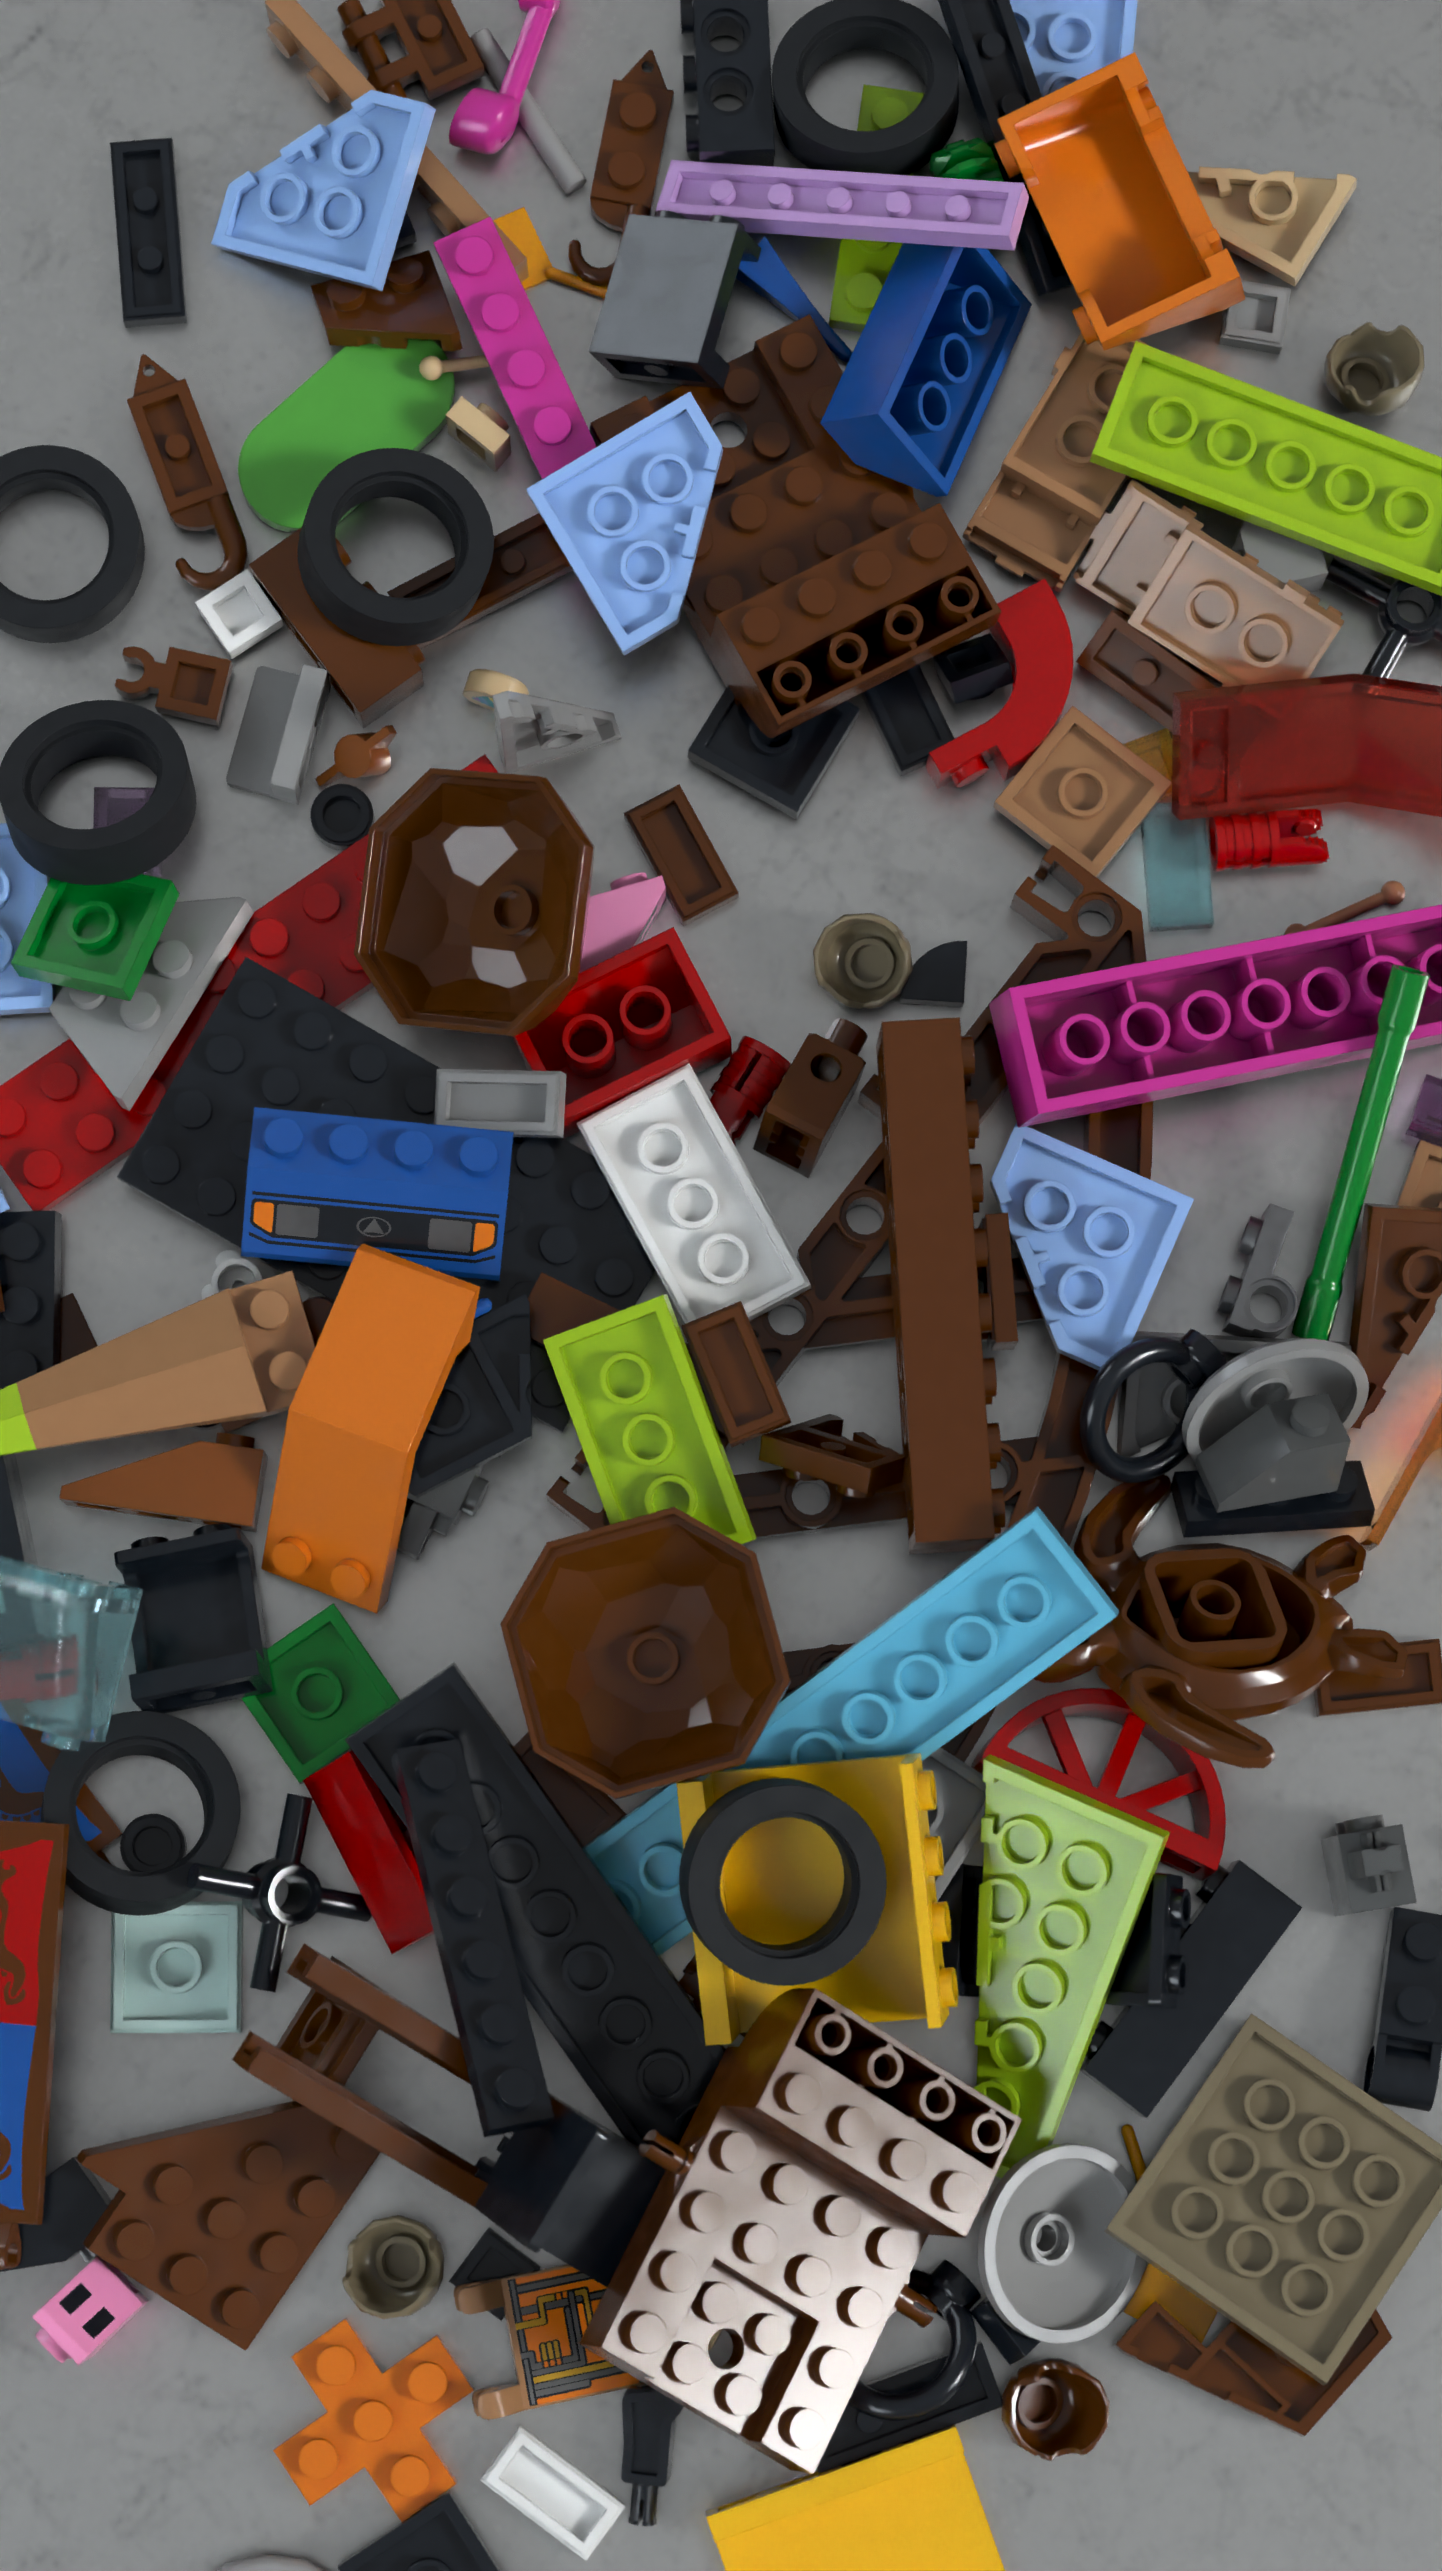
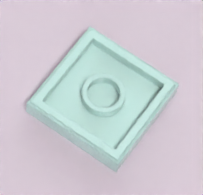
M242 1901L188 1902L173 1910L153 1915L133 1916L111 1912L110 2033H242Z

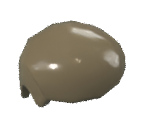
M1371 322L1363 324L1351 334L1338 338L1326 355L1324 363L1326 386L1329 393L1350 411L1365 416H1380L1402 408L1417 388L1425 367L1423 345L1409 328L1399 325L1395 330L1387 332L1375 328Z
M874 913L844 914L823 929L813 949L814 970L818 984L840 1003L855 1009L882 1007L902 993L913 971L910 943L903 932L888 919Z
M396 2215L373 2220L348 2245L346 2274L342 2279L344 2290L360 2311L378 2318L390 2319L413 2315L427 2306L440 2288L444 2275L442 2244L437 2240V2235L425 2223Z

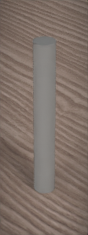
M484 28L473 34L470 39L485 70L498 90H500L510 61L489 29ZM526 88L519 108L518 120L565 193H573L580 189L587 179Z

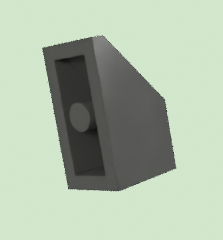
M1328 1393L1267 1403L1198 1454L1195 1466L1218 1513L1337 1491L1351 1440Z

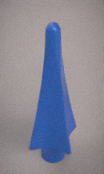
M764 237L758 243L762 249L758 262L741 261L736 279L767 299L795 321L810 314L830 351L842 362L848 363L852 350L821 316L792 277L767 238Z

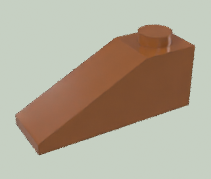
M217 1433L215 1443L197 1441L61 1486L59 1499L68 1506L201 1525L227 1524L232 1528H240L243 1531L257 1532L268 1456L264 1450L254 1448L255 1438L231 1433Z

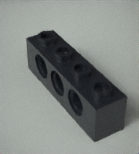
M680 0L681 34H693L694 55H683L684 93H696L697 114L685 115L687 153L699 152V162L774 167L775 143L768 0ZM729 35L736 38L741 45L733 51L722 52L715 49L710 42L717 36ZM722 94H733L739 97L744 104L737 110L723 111L717 108L712 101Z

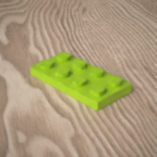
M668 1295L655 1297L543 1340L610 1525L675 1507L741 1545L757 1539Z

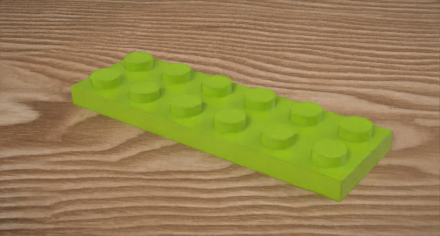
M1135 342L1093 449L1090 462L1442 596V457L1141 342Z

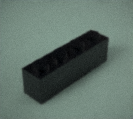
M1240 1860L1232 1862L1227 1870L1219 1865L1217 1871L1204 1879L1195 1892V1895L1203 1902L1190 1918L1188 1927L1181 1928L1179 1955H1185L1187 1958L1188 1982L1185 1993L1177 1997V2008L1125 2006L1111 2026L1101 2020L1095 2029L1086 2053L1087 2059L1082 2064L1080 2071L1140 2117L1147 2118L1302 1909L1299 1904Z

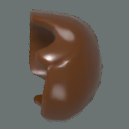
M1045 2358L1019 2368L1017 2374L1011 2377L1002 2397V2422L1014 2444L1034 2456L1039 2455L1044 2460L1052 2461L1055 2457L1070 2453L1085 2455L1093 2450L1108 2428L1110 2401L1101 2382L1078 2364L1060 2358Z

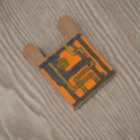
M569 2264L456 2286L453 2292L455 2306L458 2311L465 2314L480 2313L504 2306L517 2383L476 2390L472 2395L475 2414L482 2419L492 2420L524 2410L626 2389L633 2385H644L645 2383L579 2344L607 2287Z

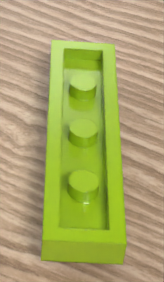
M864 84L857 131H875L899 123L917 108L924 93ZM841 239L829 317V326L831 328L855 332L863 331L903 243Z

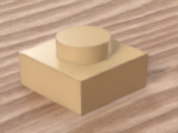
M461 396L446 414L448 434L496 472L512 454L510 434L506 432L509 429V425L490 406L480 403L476 408Z

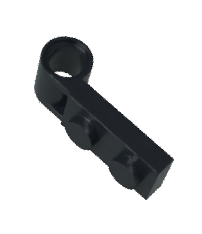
M1394 1907L1390 1912L1375 2036L1367 2058L1363 2091L1383 2104L1429 2112L1437 2090L1442 2053V1915Z

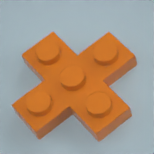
M345 2318L291 2356L327 2412L280 2444L273 2451L310 2506L364 2467L401 2522H404L457 2484L456 2479L421 2427L474 2391V2387L438 2334L384 2372L348 2318Z

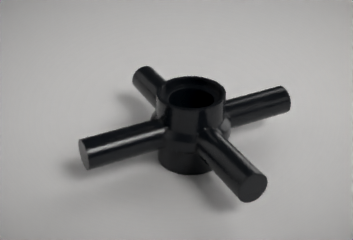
M1335 556L1327 569L1326 579L1378 607V621L1384 636L1356 684L1357 689L1362 693L1378 698L1406 647L1418 646L1433 638L1442 643V596L1401 580L1389 585ZM1405 600L1417 602L1425 610L1427 620L1421 623H1411L1404 620L1398 613L1396 604Z
M287 1793L275 1858L254 1865L247 1873L194 1863L188 1873L187 1882L190 1889L241 1898L247 1911L262 1923L250 1988L276 1992L288 1928L310 1920L316 1913L363 1922L369 1921L372 1916L361 1894L321 1887L320 1881L314 1872L301 1863L313 1800L310 1797ZM285 1878L288 1885V1895L285 1902L278 1908L275 1902V1890L278 1883Z

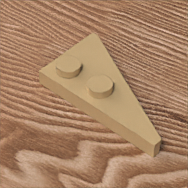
M1199 167V172H1188L1209 219L1221 238L1222 246L1294 287L1350 199L1357 184V179L1349 174H1337V179L1294 177V171H1272L1268 174H1258L1250 169Z

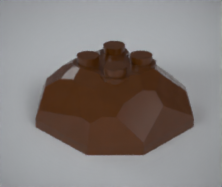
M430 768L369 829L354 956L398 1024L516 1036L533 1029L554 1013L578 981L585 940L595 846L576 816L547 778L531 775Z
M675 1507L547 1542L500 1623L534 1752L615 1799L745 1764L791 1683L757 1554Z

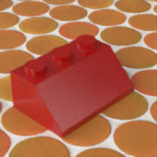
M674 927L579 973L578 981L554 1013L533 1029L512 1036L527 1071H561L567 1074L563 1139L580 1132L576 1124L577 1122L690 1063L693 1071L697 1074L732 1055L731 1036Z
M353 1750L305 1778L303 1781L391 1953H396L433 1935L434 1931L409 1830Z

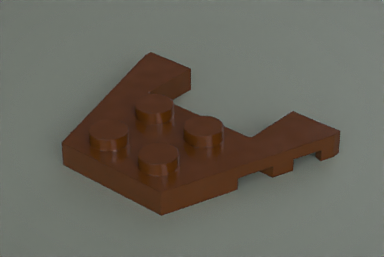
M1154 2301L1114 2346L1121 2353L1303 2437L1392 2339V2336L1377 2309H1375L1325 2385L1317 2382L1232 2321L1226 2325L1208 2347H1205L1157 2301Z

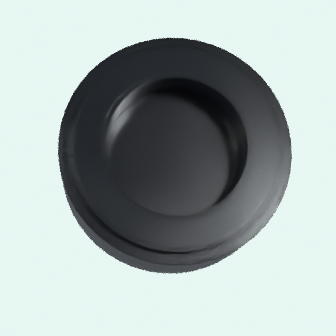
M348 784L332 785L321 791L315 798L310 812L312 827L317 838L324 845L335 850H345L369 834V829L375 821L373 807L367 795L357 787Z
M146 1814L134 1819L125 1828L120 1841L122 1859L128 1869L134 1872H150L164 1869L180 1861L186 1856L187 1851L186 1837L181 1827L174 1820L160 1814Z

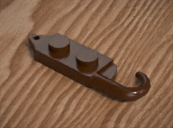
M142 354L134 395L126 400L170 518L178 527L186 530L204 531L215 528L224 552L222 565L213 572H198L192 569L184 558L177 559L175 566L181 577L193 587L203 590H215L243 572L248 557L246 539L186 379L178 381L147 355ZM147 370L155 371L152 376L144 375Z

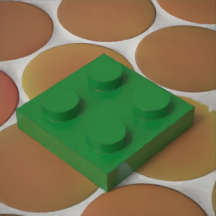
M144 874L124 881L102 885L71 884L50 878L11 961V965L20 977L131 1001L180 893L172 880Z
M334 1603L267 1649L273 1692L241 1698L300 1784L304 1783L303 1780L352 1750L345 1740L347 1736L400 1700Z

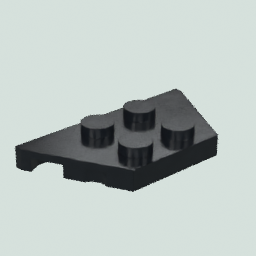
M526 1294L474 1320L470 1342L456 1356L416 1451L408 1491L414 1497L419 1498L532 1439L530 1302Z

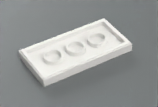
M690 1063L576 1123L684 1324L739 1301L742 1302L747 1317L751 1321L811 1289L807 1276Z

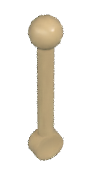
M484 355L440 360L436 356H427L421 360L419 371L426 380L433 381L442 376V373L489 367Z

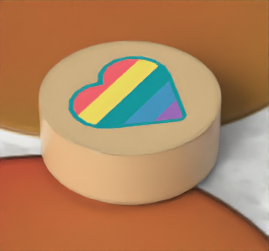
M475 669L469 672L463 696L481 707L494 711L492 695L505 691L529 695V690L519 680L503 673L487 669Z

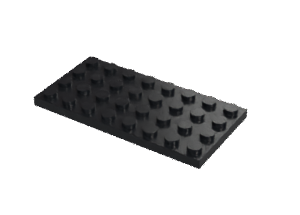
M245 957L117 1175V1178L241 1249L254 1107L434 1124L437 1069L441 1068ZM513 1137L500 1279L488 1280L453 1277L480 1286L478 1300L488 1298L492 1302V1309L489 1312L524 1294L528 1298L541 1272L621 1311L637 1303L655 1269L593 1155L563 1138ZM256 1258L281 1273L293 1271L295 1280L298 1283L333 1301L336 1300L350 1267ZM531 1341L532 1417L562 1433L571 1418L546 1348Z

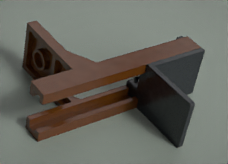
M304 1943L286 1973L312 1988L276 2046L249 2031L232 2060L249 2074L473 2206L526 2248L535 2253L539 2252L542 2248L605 2287H608L666 2169L650 2159L639 2155L638 2146L549 2093L555 2118L548 2126L516 2131L511 2138L504 2135L496 2148L501 2153L497 2161L494 2162L488 2157H481L476 2165L471 2164L361 2098L346 2087L345 2084L379 2029L471 2085L460 2038L392 1996L347 1964L333 1956L329 1959Z

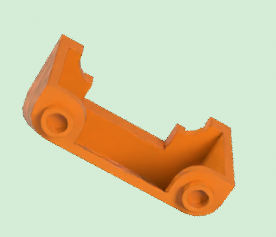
M1135 52L997 119L1004 139L994 143L1009 178L1021 173L1082 306L1072 310V314L1086 344L1089 345L1099 340L1104 351L1223 311L1245 300L1237 268L1228 249L1223 250L1221 238L1216 228L1213 227L1170 136L1160 108L1156 105L1148 86H1146L1149 82Z

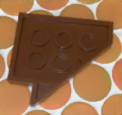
M296 2101L83 2149L76 2157L78 2162L119 2189L83 2244L92 2253L246 2351L381 2152Z

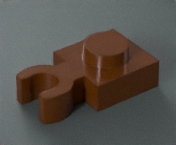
M140 647L124 648L122 654L124 661L142 666L144 674L139 680L134 682L116 679L115 688L121 696L128 699H141L151 693L158 694L155 704L157 713L219 726L233 669L231 660L169 647L166 664L155 662L152 655Z

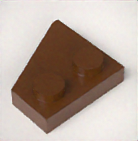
M832 1414L761 1436L759 1460L783 1467V1475L792 1479L802 1481L821 1479L837 1484V1492L855 1498H870L875 1495L877 1490L901 1483L905 1464L904 1456L889 1447L878 1444L876 1439L864 1432H854L853 1441L842 1436L844 1420Z

